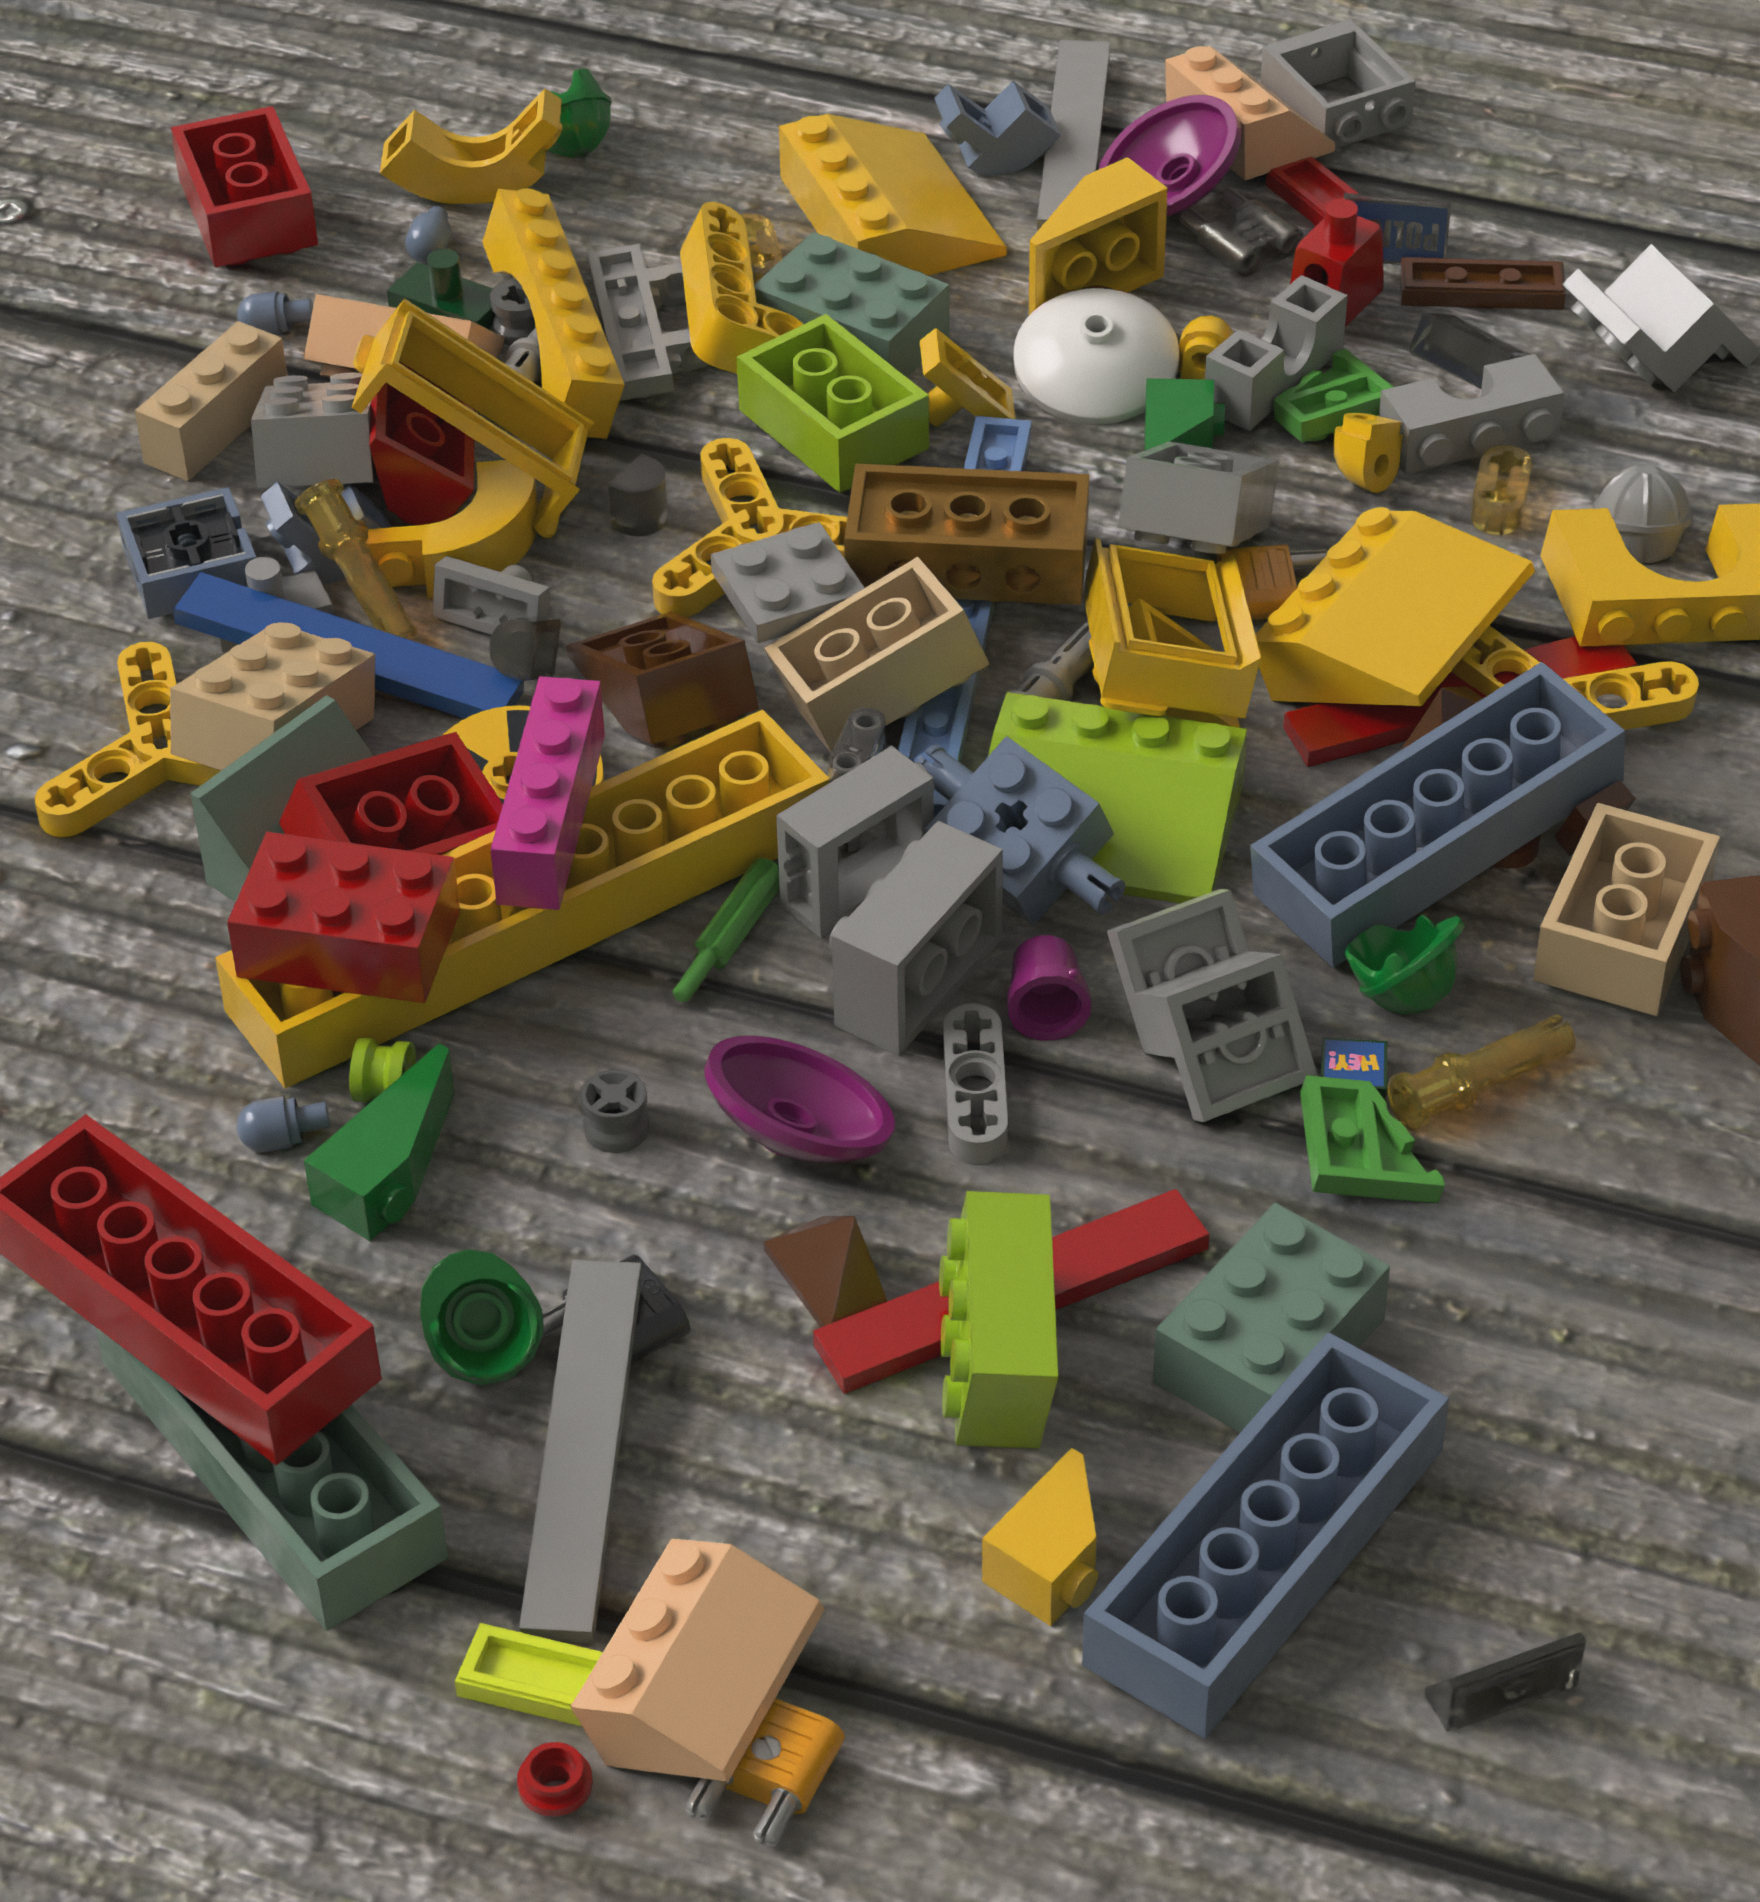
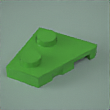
M1343 348L1332 354V367L1321 375V371L1311 370L1301 378L1298 385L1288 388L1273 400L1274 420L1300 442L1322 440L1330 433L1335 432L1336 427L1343 426L1344 414L1365 413L1379 416L1381 390L1393 388V386L1346 348Z
M1306 1075L1300 1096L1312 1192L1429 1203L1439 1202L1445 1187L1444 1178L1437 1169L1430 1172L1425 1171L1411 1152L1415 1142L1414 1138L1401 1121L1390 1115L1387 1110L1386 1101L1371 1081Z

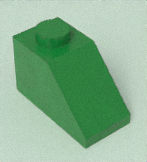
M1146 378L1144 451L1166 442L1212 448L1213 436L1224 437L1225 403H1214V380Z

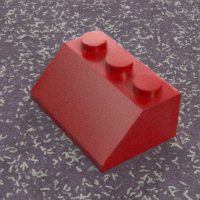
M399 361L400 364H402V365L405 366L406 368L410 369L411 371H413L414 373H416L417 375H419L420 377H422V378L425 379L426 381L430 382L431 384H433L434 386H436L437 388H439V389L442 390L443 392L447 393L448 395H450L451 397H453L454 399H456L457 401H459L460 403H462L463 405L467 406L468 408H470L471 410H473V411L475 412V409L471 408L470 406H468L467 404H465L464 402H462L461 400H459V399L456 398L455 396L451 395L450 393H448L447 391H445L444 389H442V388L439 387L438 385L434 384L433 382H431L430 380H428L427 378H425L424 376H422V375L419 374L418 372L414 371L413 369H411L410 367H408L407 365H405L404 363H402L401 361ZM385 383L371 401L369 447L387 509L396 514L403 522L413 526L437 523L451 518L474 490L475 440L396 388Z

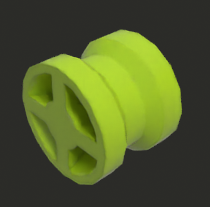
M358 1038L350 1063L349 1089L352 1101L370 1102L416 1064L413 1042L397 1041L390 1047L380 1046L374 1038Z

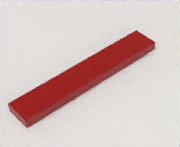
M1575 636L1524 649L1533 658L1546 664L1562 679L1637 666V663L1624 645L1580 647ZM1503 671L1494 675L1495 679L1503 684H1507L1519 676V674L1511 671ZM1450 672L1422 706L1319 703L1285 712L1283 729L1306 766L1311 767L1407 741L1441 688L1467 686L1482 698H1485L1486 695Z
M1173 1189L1053 1236L1055 1310L1208 1250V1231L1179 1191ZM938 1281L813 1330L814 1347L843 1394H846L941 1356V1325L943 1315H949V1297H940Z

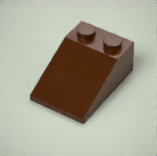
M672 611L566 645L569 658L585 679L601 682L602 701L627 734L647 742L655 748H665L680 744L687 739L686 733L703 727L709 730H718L740 720L739 715L759 709L745 640Z
M1760 875L1701 882L1696 910H1691L1688 914V932L1691 944L1689 955L1682 956L1680 962L1682 985L1687 994L1694 993L1703 1018L1760 1066Z

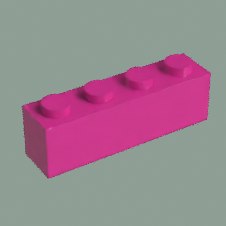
M542 676L538 678L490 849L497 905L560 910L605 738L600 681Z

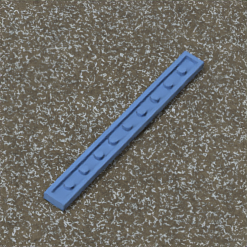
M976 416L964 469L1025 471L1032 437V421ZM955 599L964 609L985 653L996 602ZM981 670L972 674L964 683L950 687L920 705L912 714L906 716L898 751L912 762H917L920 756H922L933 765L934 759L928 756L925 751L933 745H939L945 749L947 754L961 763ZM934 790V818L949 802L948 799L936 790Z

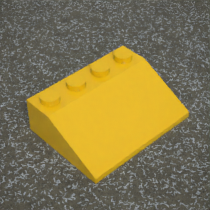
M831 114L807 116L799 121L779 126L781 179L818 234L831 237L836 241L867 253L875 254L880 258L911 270L919 271L927 276L1007 255V246L925 133Z
M1384 507L1365 511L1358 516L1356 523L1337 544L1328 550L1323 560L1307 577L1299 582L1298 588L1279 609L1268 617V621L1255 634L1261 655L1259 669L1271 701L1422 706L1535 572L1532 561L1417 511H1389V509Z

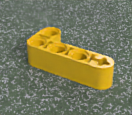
M704 203L680 250L691 347L698 358L705 363L737 374V356L803 325V323L786 312L756 302L744 219L738 212L722 203Z

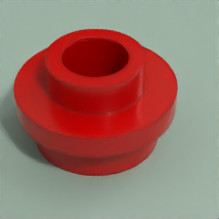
M548 1742L541 1744L527 1755L519 1768L517 1788L520 1799L531 1811L544 1816L555 1817L574 1812L587 1801L592 1792L593 1776L590 1764L582 1754L566 1743ZM554 1780L566 1782L559 1786H545L548 1782Z

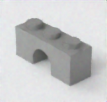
M1301 275L1270 301L1269 321L1262 339L1238 329L1206 356L1205 380H1214V403H1225L1226 421L1250 431L1274 410L1273 400L1288 388L1298 385L1301 378L1311 370L1321 369L1332 359L1333 353L1343 349L1347 308L1346 294Z
M1531 354L1485 365L1481 397L1475 399L1452 397L1443 392L1433 378L1381 390L1379 416L1401 421L1400 434L1403 435L1399 466L1404 474H1409L1559 437L1564 391L1537 355Z

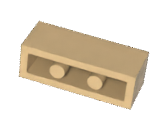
M237 321L135 410L144 464L189 481L251 426V418L265 386H274L273 380L275 378L287 376L282 338Z

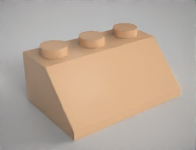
M1211 46L1193 47L1188 49L1185 54L1165 59L1166 102L1191 95H1209L1225 101L1237 115L1241 124L1242 136L1236 158L1230 169L1246 181L1270 172V169L1310 156L1317 158L1335 152V142L1256 78Z
M316 294L304 360L321 366L320 376L326 378L339 373H360L353 365L359 341L364 335L375 337L396 308ZM430 314L495 358L499 356L503 349L505 337L472 321Z
M671 1539L572 1703L571 1709L606 1766L729 1782L825 1609L818 1598L732 1544Z

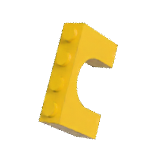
M1760 503L1718 505L1705 548L1718 578L1699 582L1669 578L1639 563L1627 550L1608 508L1552 510L1540 556L1580 647L1760 640Z

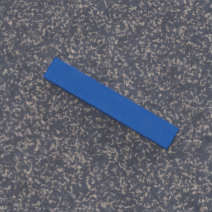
M203 572L199 573L174 607L175 624L239 645L264 630L266 626L279 622L295 624L300 627L301 631L322 638L344 639L350 642L352 647L375 653L376 690L464 719L492 708L515 706L524 693V677Z

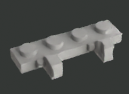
M640 243L587 253L589 270L604 334L625 384L620 401L632 398H648L655 394L674 391L672 374L679 371L686 373L709 366V364L699 359L693 352L689 329L673 332L661 331L656 308L662 305L668 308L686 302L681 262L658 267L645 266Z

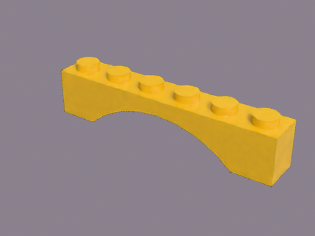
M523 188L518 191L498 189L482 243L493 272L513 275L521 284L529 300L539 343L542 389L594 422L588 431L587 437L607 439L625 384L549 194H542L529 188Z

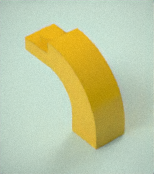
M544 88L509 126L497 133L481 137L462 136L449 132L414 109L384 142L380 174L408 192L432 201L446 204L492 203L495 200L498 189L518 191L528 188L544 175L546 150L554 145L562 131V124L560 123L562 99Z
M507 460L476 462V495L472 502L457 515L426 525L363 529V545L369 589L426 584L428 599H433L435 564L446 556L501 572L509 565H516L532 546L537 533L534 528L538 509L535 478Z

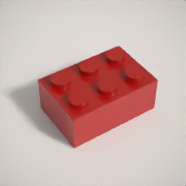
M273 106L171 127L179 181L214 267L240 265L252 259L276 254H291L300 249L318 245L312 193Z
M452 732L299 778L280 818L279 825L287 835L442 855L495 831L503 803L457 732Z
M266 832L227 921L236 977L426 1003L460 914L454 857Z

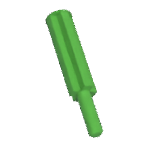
M757 858L752 862L694 945L699 950L695 955L696 959L673 989V995L676 1000L688 1002L712 967L715 966L717 969H722L730 960L780 888L779 866L766 858Z

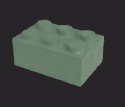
M815 232L807 236L754 284L756 302L758 304L786 312L796 317L803 324L827 314L906 377L922 364L920 340L935 328L948 338L950 337L948 283Z
M1275 1202L1155 1329L1153 1383L1241 1433L1327 1332L1359 1348L1385 1319L1390 1265Z

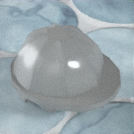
M1631 466L1622 470L1605 486L1601 495L1593 503V509H1609L1627 550L1639 563H1654L1671 557L1675 553L1685 529L1693 521V513L1689 507V500L1684 488L1678 480L1656 466Z

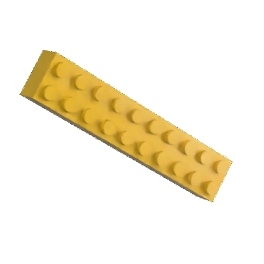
M762 709L592 786L560 910L496 904L490 850L495 831L442 854L454 857L460 914L426 1003L236 977L232 950L215 957L224 1010L286 1089L352 1058L355 1043L360 1037L374 1038L380 1045L745 874L752 862L757 858H766L771 861L778 858L776 815L829 784L830 778Z

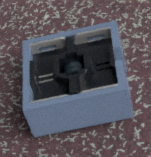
M229 487L116 513L122 548L148 619L164 615H174V607L200 572L247 587L245 566L257 557L246 529L242 528L240 514Z

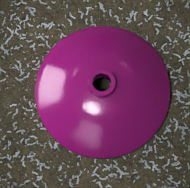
M1191 95L1177 98L1151 109L1125 128L1107 149L1098 170L1124 158H1130L1168 188L1166 218L1201 201L1224 179L1236 158L1241 143V124L1230 105L1220 98L1209 95Z
M736 1036L717 1043L712 1048L704 1068L705 1079L719 1107L745 1134L777 1155L809 1162H852L881 1152L887 1146L893 1134L895 1119L884 1097L867 1080L847 1066L808 1047L765 1036Z

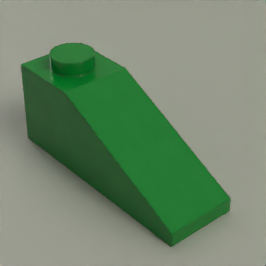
M440 1043L436 1045L304 1160L311 1205L368 1241L375 1238L390 1223H395L403 1218L417 1198L455 1094L449 1048Z

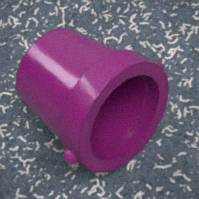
M1043 935L1027 939L1017 947L1013 955L1011 985L1007 991L1008 1017L1014 1028L1026 1037L1040 1041H1049L1071 1036L1085 1025L1091 1014L1090 989L1081 974L1072 946L1062 938Z

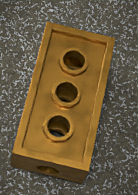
M855 463L844 537L845 560L864 588L919 557L954 599L1081 605L1088 535L1089 474Z

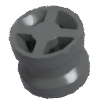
M516 279L501 282L492 289L490 302L492 311L496 314L492 321L493 331L505 337L504 344L511 346L517 339L528 337L536 327L530 303L521 284Z
M619 1069L605 1070L591 1076L585 1082L581 1091V1104L585 1114L583 1126L586 1140L593 1147L610 1153L630 1151L641 1145L647 1138L650 1128L646 1110L647 1091L644 1082L636 1074Z

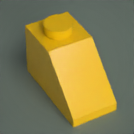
M1071 1448L982 1538V1582L1050 1627L1070 1606L1073 1608L1080 1607L1089 1598L1098 1581V1571L1095 1570L1097 1536L1083 1454Z

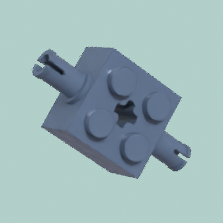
M1008 736L1000 742L974 773L947 754L945 749L939 745H933L925 751L928 756L934 759L933 765L920 756L917 762L923 765L933 777L935 790L949 800L925 828V831L928 832L937 821H940L1003 849L1002 904L1031 926H1034L1067 888L1091 905L1093 910L1100 915L1106 914L1113 909L1112 904L1105 900L1107 895L1117 903L1119 902L1125 890V882L1118 877H1114L1092 860L1113 836L1114 832L1100 804Z

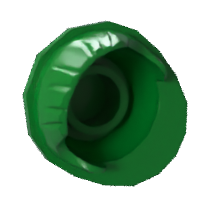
M581 68L573 72L572 82L567 92L559 94L551 91L562 99L560 114L562 131L557 141L548 151L568 158L584 156L586 153L594 151L605 137L610 125V106L612 104L610 96L602 91L589 69Z
M1421 915L1416 921L1415 928L1411 931L1397 930L1383 924H1376L1360 933L1350 942L1345 950L1350 967L1361 984L1359 988L1360 993L1364 997L1372 999L1384 1009L1401 1014L1419 1013L1431 1009L1436 1003L1441 1002L1450 993L1457 972V951L1454 940L1465 927L1462 920L1455 916L1434 924L1429 918Z
M467 1249L449 1254L433 1266L421 1287L420 1317L424 1338L434 1361L451 1377L476 1385L509 1380L534 1359L544 1333L542 1307L530 1285L515 1268L493 1252Z

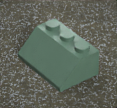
M326 695L190 793L206 883L234 902L238 898L266 832L285 834L279 825V821L297 780L373 756L336 700Z

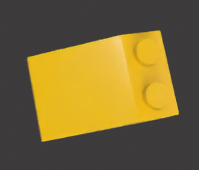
M1128 157L1085 175L1029 241V315L1048 300L1087 286L1102 285L1128 293L1164 277L1168 188Z

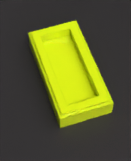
M480 1623L455 1679L456 1695L582 1727L571 1709V1705L603 1652Z

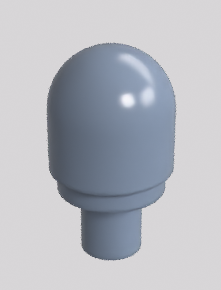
M434 206L428 212L420 214L412 221L406 235L405 246L409 256L416 262L427 264V257L431 252L438 249H448L452 238V231L446 210L442 207Z
M278 291L249 295L240 303L237 310V319L239 322L273 335H283V332L292 330L294 322L311 321L314 305L312 299L290 301L287 293L280 294Z
M285 1096L251 1102L242 1109L236 1122V1131L240 1141L248 1149L260 1153L293 1148L294 1144L303 1142V1132L331 1127L326 1102L298 1106L295 1097L286 1099Z

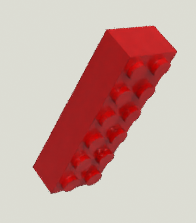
M87 1114L0 1177V1254L276 1466L382 1380L374 1325Z

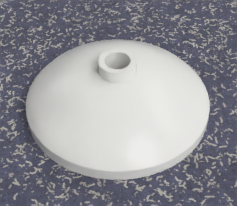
M1081 289L1064 293L1048 300L1027 317L1018 331L1014 344L1015 374L1025 394L1037 406L1049 414L1070 422L1082 424H1113L1143 414L1146 401V378L1175 379L1179 366L1178 339L1167 318L1147 301L1135 295L1113 289Z

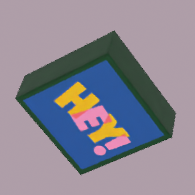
M1322 1037L1320 1077L1371 1081L1386 1101L1388 1041Z

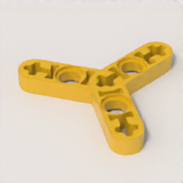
M719 438L710 441L702 448L700 453L702 481L722 524L654 573L652 579L653 602L655 609L660 614L672 611L685 617H691L725 594L712 574L711 565L706 564L711 559V554L817 522L821 523L845 558L844 546L840 544L844 543L847 517L778 508L751 449L746 443L733 438ZM725 465H728V467L731 470H735V472L727 475V468ZM736 496H751L755 498L749 502L729 500ZM757 523L760 534H757L756 530L750 529V525Z
M1489 625L1451 672L1488 696L1505 685L1495 679V674L1511 671L1521 675L1540 662ZM1674 661L1563 678L1624 730L1675 722L1686 718L1693 711L1699 687L1698 677L1694 671L1686 665ZM1604 694H1614L1625 699L1627 705L1621 708H1608L1600 704L1596 698Z
M139 642L128 646L118 656L117 666L130 732L49 780L38 789L35 794V805L39 824L44 832L56 837L75 836L167 780L201 786L222 771L171 754L170 688L176 685L171 655L163 645L154 642ZM152 670L154 680L142 682L140 671ZM152 704L168 706L165 710L158 713L145 714L140 712L142 708ZM165 736L167 748L156 749L154 738ZM123 772L128 774L125 779L118 782L103 783L99 781L102 776L109 773Z

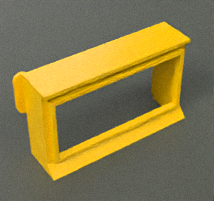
M404 298L375 337L364 335L359 341L353 365L362 376L351 408L361 414L385 383L396 388L544 484L545 490L543 498L538 505L534 528L541 536L552 538L556 533L561 512L580 490L575 485L588 431L594 422ZM399 361H401L402 363H404L405 365H407L408 367H410V368L413 369L414 371L418 372L419 374H421L422 376H424L425 378H427L428 380H430V381L433 382L434 384L438 385L439 387H441L442 389H444L445 391H447V392L450 393L451 395L455 396L456 398H458L459 400H461L462 402H464L465 404H467V405L470 406L471 408L475 409L476 411H478L479 413H481L482 415H484L485 417H487V418L490 419L491 421L495 422L496 424H498L499 426H501L502 428H504L505 430H507V431L510 432L511 434L515 435L516 437H518L519 439H521L522 441H524V442L527 443L528 445L532 446L533 448H535L536 450H538L539 452H541L542 454H544V455L547 456L548 458L552 459V462H551L550 460H548L547 458H545L544 456H542V455H540L539 453H537L536 451H534L533 449H531L530 447H528L527 445H525L524 443L520 442L519 440H517L516 438H514L513 436H511L510 434H508V433L505 432L504 430L500 429L499 427H497L496 425H494L493 423H491V422L488 421L487 419L483 418L482 416H480L479 414H477L476 412H474L473 410H471V409L468 408L467 406L463 405L462 403H460L459 401H457L456 399H454L453 397H451V396L448 395L447 393L443 392L442 390H440L439 388H437L436 386H434V385L431 384L430 382L426 381L425 379H423L422 377H420L419 375H417L416 373H414V372L411 371L410 369L406 368L405 366H403L402 364H400Z
M1095 538L1083 586V597L1101 691L1100 703L1109 709L1152 716H1164L1167 708L1172 707L1245 719L1261 655L1235 553L1214 564V560L1110 544L1109 548H1103L1101 539ZM1141 598L1152 607H1156L1163 614L1205 621L1217 620L1225 652L1134 638L1127 603L1133 604Z

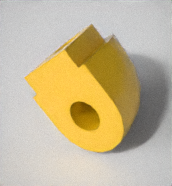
M1213 315L1200 316L1190 321L1183 329L1179 342L1178 372H1181L1180 379L1205 380L1206 356L1233 334L1230 325L1222 318Z
M1365 413L1344 414L1343 426L1335 428L1334 457L1339 470L1350 483L1375 493L1382 492L1391 485L1400 463L1403 435L1400 434L1401 421Z

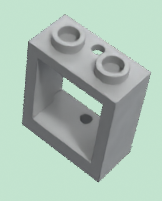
M1351 19L1262 47L1261 83L1335 142V149L1412 124L1416 81ZM1316 48H1318V51L1314 55H1311L1312 52ZM1348 76L1363 92L1329 103L1313 86Z
M890 746L776 815L780 906L819 938H823L831 933L836 923L842 917H849L866 899L872 884L879 878H885L901 861L908 845L914 840H920L927 833L925 828L934 819L935 790L933 777L927 769L918 762H912L896 748ZM886 819V834L838 863V847Z

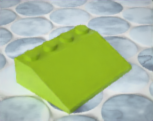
M1006 692L993 731L988 756L1008 736L1100 804L1114 834L1092 860L1114 877H1118L1125 882L1124 895L1181 904L1215 891L1244 784L1247 729L1168 716H1152L1113 710L1094 704Z

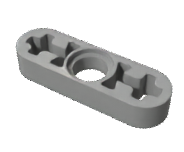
M968 1003L950 1010L943 1022L948 1144L951 1153L960 1161L972 1165H984L998 1160L1003 1156L1008 1146V1112L1002 1023L999 1015L992 1008L982 1004ZM966 1033H978L979 1051H967ZM978 1075L989 1079L992 1085L984 1090L971 1091L961 1087L958 1082L965 1077ZM983 1115L985 1134L972 1135L971 1116Z

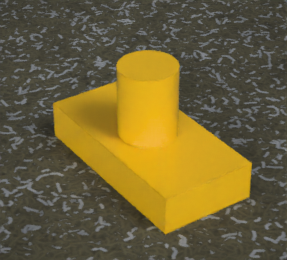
M937 328L920 340L923 375L936 385L935 388L927 393L929 395V422L936 427L941 426L963 407L975 417L1016 419L1012 389Z

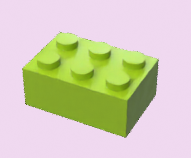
M827 314L736 357L739 410L839 493L852 487L855 463L897 465L929 449V395Z
M966 1191L961 1218L949 1219L947 1255H942L940 1261L939 1293L940 1297H949V1315H943L941 1325L942 1357H951V1375H945L943 1383V1417L955 1418V1440L958 1446L1040 1449L1058 1380L1050 1195Z

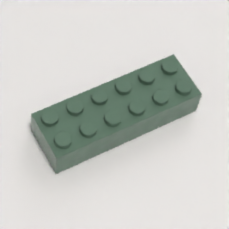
M95 1327L105 1366L326 1632L448 1559L441 1505L352 1404L276 1466Z

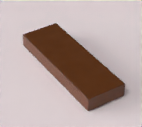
M1401 258V306L1564 310L1566 289L1562 285L1565 282L1564 263L1561 261Z

